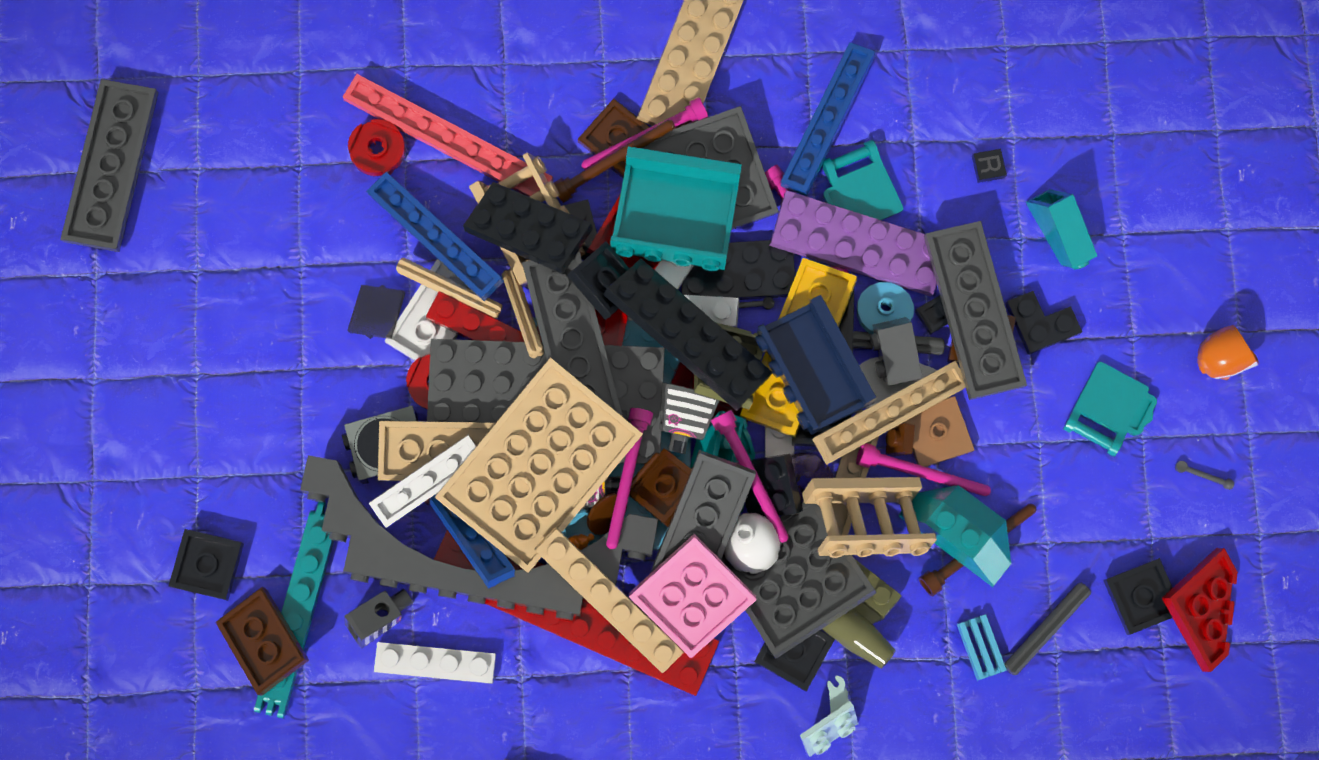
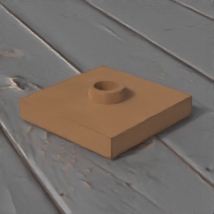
M955 396L945 399L903 422L915 425L913 454L918 465L928 467L975 450Z

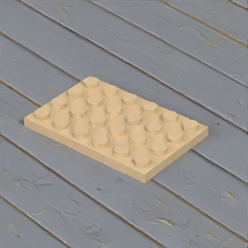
M550 357L436 494L435 498L529 573L541 558L534 548L555 527L561 532L564 531L643 433Z

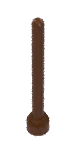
M666 120L573 178H560L555 181L554 185L559 192L558 197L563 203L574 197L573 194L577 192L578 187L626 159L628 146L644 148L672 131L675 123L672 120Z
M1031 503L1027 504L1006 520L1007 532L1009 533L1035 514L1036 506ZM954 558L938 571L925 572L918 578L925 591L933 597L942 590L945 580L964 565Z

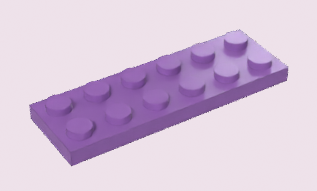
M785 191L769 246L883 282H891L902 288L930 297L934 294L937 284L924 239L925 234L791 191Z

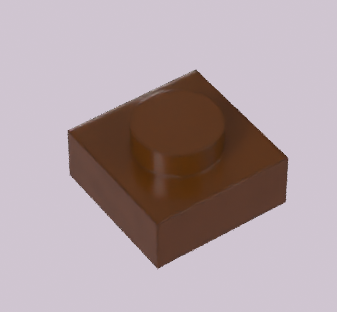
M903 423L889 430L886 435V454L892 456L912 454L915 425Z

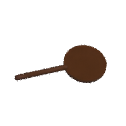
M658 452L634 476L631 489L660 457ZM617 493L604 496L591 509L587 519V526L592 533L602 535L609 532Z

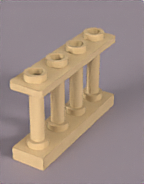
M528 152L523 154L522 156L528 166L497 183L511 189L533 176L540 190L529 197L540 202L546 200L549 206L570 214L568 209L564 205L561 206L556 197L559 196V192L552 181H547L544 175L547 169L539 156L535 157ZM479 180L469 186L477 203L480 202L491 186ZM581 247L579 251L580 255L583 256L585 255V251ZM501 248L519 285L528 288L522 262L530 260Z
M920 477L812 478L802 495L805 504H817L822 512L828 536L818 548L819 556L839 558L844 555L867 557L872 554L895 556L910 553L914 556H919L927 553L937 538L935 533L921 534L913 508L912 500L922 488ZM897 502V504L901 505L909 534H894L886 503ZM832 503L847 505L855 535H840ZM859 503L874 505L881 535H867Z

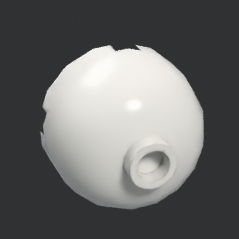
M744 513L739 515L724 555L736 570L757 574L768 570L777 561L782 542L779 541L773 524L765 516L757 513Z

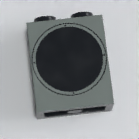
M413 406L344 425L346 433L342 434V439L346 451L351 450L354 461L349 462L353 478H358L362 484L369 483V478L378 476L379 421L419 422Z

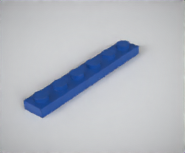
M849 42L782 177L781 187L804 196L808 195L875 59V51Z
M387 172L366 191L372 199L484 302L504 282L499 274Z

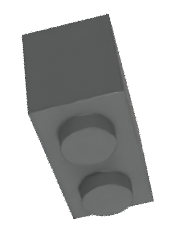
M904 317L873 324L874 333L870 334V341L873 351H878L879 361L875 362L879 379L883 378L887 385L890 386L922 378L912 322Z

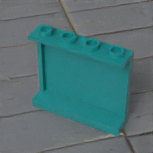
M628 146L613 236H611V247L621 257H631L634 255L644 257L652 262L665 260L671 261L678 266L696 265L702 266L703 269L708 271L725 270L742 164Z

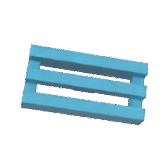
M986 614L957 624L977 681L1007 671ZM978 623H980L982 626L996 668H993L985 643L980 633ZM971 626L987 670L985 672H982L966 627Z

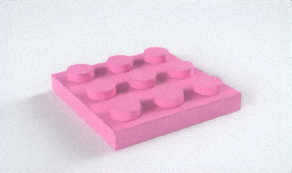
M695 534L629 592V598L690 658L696 655L757 600L756 595Z

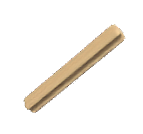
M401 258L396 266L399 274L437 292L440 291L495 319L499 317L502 311L500 303L490 298H487L484 302L471 289L406 258Z
M511 268L504 270L502 278L529 356L531 358L542 356L544 348L523 288L519 285Z

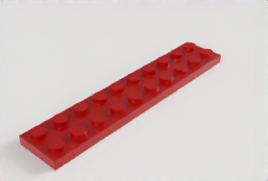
M447 530L434 560L464 569L475 570ZM506 556L515 570H522L519 565ZM537 562L533 568L543 566L544 564ZM585 598L583 600L581 616H574L573 621L556 618V612L544 610V615L526 612L527 607L515 605L514 610L497 607L498 601L487 599L485 601V604L694 696L698 693L719 643L718 640L713 638L692 658L684 652L662 673Z

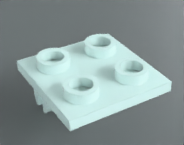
M835 676L836 681L839 683L838 687H834L831 681L827 682L831 714L800 735L809 757L815 753L816 755L824 753L830 748L832 741L838 737H847L856 729L855 726L858 724L854 706L848 699L845 681L840 676Z

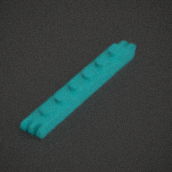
M318 502L316 511L311 510L309 513L281 612L303 650L334 543L333 540L329 539V534L322 531L326 502ZM298 669L263 696L258 695L254 712L261 713L264 702H267L266 715L272 716L276 705H279L277 718L284 719Z

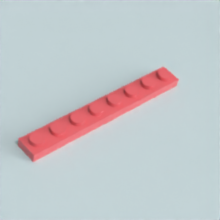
M356 74L343 95L344 101L378 119L391 122L404 133L498 182L528 166L526 162L359 74ZM544 172L547 181L553 182V176ZM533 176L511 188L528 197L540 190Z

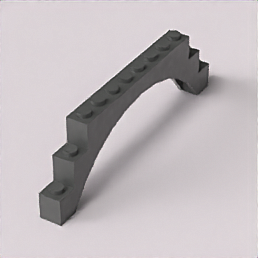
M308 455L300 490L308 494L307 499L312 501L325 502V499L329 498L322 531L329 534V539L346 543L347 538H350L343 570L347 574H351L350 580L368 583L369 578L380 580L379 585L397 588L398 583L410 585L409 591L424 594L427 593V589L439 591L438 596L456 599V594L468 596L467 601L478 604H485L486 599L498 601L497 607L514 610L515 605L527 607L526 612L544 615V610L556 612V618L573 621L574 616H581L584 597L549 564L532 568L529 573L524 569L515 570L514 577L488 589L476 570L464 569L433 560L402 544L381 527L360 502L342 465L337 460ZM628 514L623 521L617 548L609 549L607 547L608 533H606L597 542L580 551L616 585L622 552L628 553L627 558L645 561V556L652 557L658 519Z

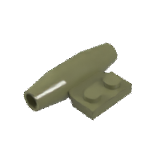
M855 559L877 593L822 630L850 652L882 669L894 655L896 649L873 624L881 620L883 621L901 599L902 595Z

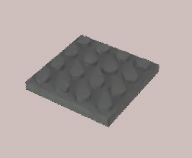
M741 106L673 129L642 148L742 164L731 230L779 213Z
M802 502V512L782 515L780 517L789 538L786 542L782 543V546L780 545L779 557L768 570L757 574L738 571L728 562L724 554L721 558V561L756 595L757 600L745 611L776 659L877 593L852 555H844L839 558L819 556L818 548L828 535L821 509L817 504H805Z

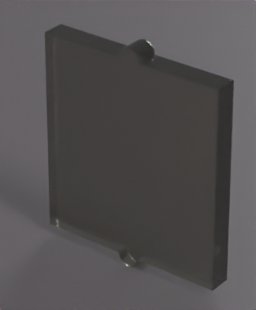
M361 285L347 331L349 333L366 335L369 339L373 338V336L392 339L405 292L388 289L384 285L380 287Z

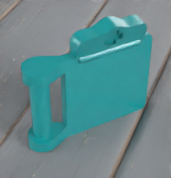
M869 140L864 143L863 147L835 159H825L822 168L832 186L824 191L823 199L825 203L879 220H884L903 211V205L873 140ZM869 157L872 162L841 177L837 176V169Z
M1098 362L1063 430L1069 433L1072 431L1107 449V453L1115 457L1127 433L1132 436H1138L1143 432L1144 427L1153 420V409L1157 404V399L1148 393V386L1103 362ZM1080 414L1115 432L1114 439L1079 422Z

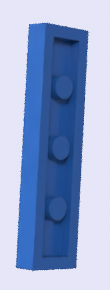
M436 494L430 497V505L488 589L515 576V569L503 552L435 498Z

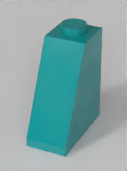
M1049 189L1026 201L1030 212L1061 265L1074 270L1081 269L1089 264V260L1097 257L1073 194Z

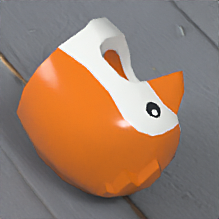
M1234 325L1221 328L1212 333L1200 344L1198 349L1197 363L1199 370L1211 378L1229 380L1230 376L1237 375L1259 365L1257 356L1250 350Z

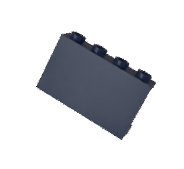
M821 295L811 299L808 305L766 326L764 324L758 326V336L755 337V340L762 352L767 351L772 361L769 362L770 369L776 378L781 377L785 385L782 388L783 393L790 404L795 403L799 411L796 417L803 430L808 428L812 435L875 402L876 395Z

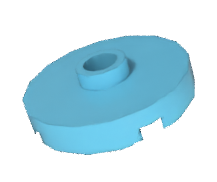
M879 282L870 285L861 293L857 302V318L860 325L869 334L874 333L873 324L904 317L911 321L914 315V304L909 293L901 286L891 282ZM887 305L891 310L884 311L881 309V306Z

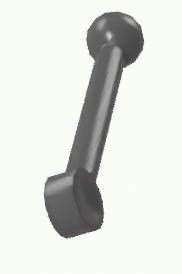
M765 297L763 301L739 303V308L764 306L765 309H771L774 307V300L771 297Z
M1179 461L1175 465V470L1179 473L1189 472L1219 483L1227 490H1231L1234 487L1232 479L1224 480L1191 468L1185 461Z

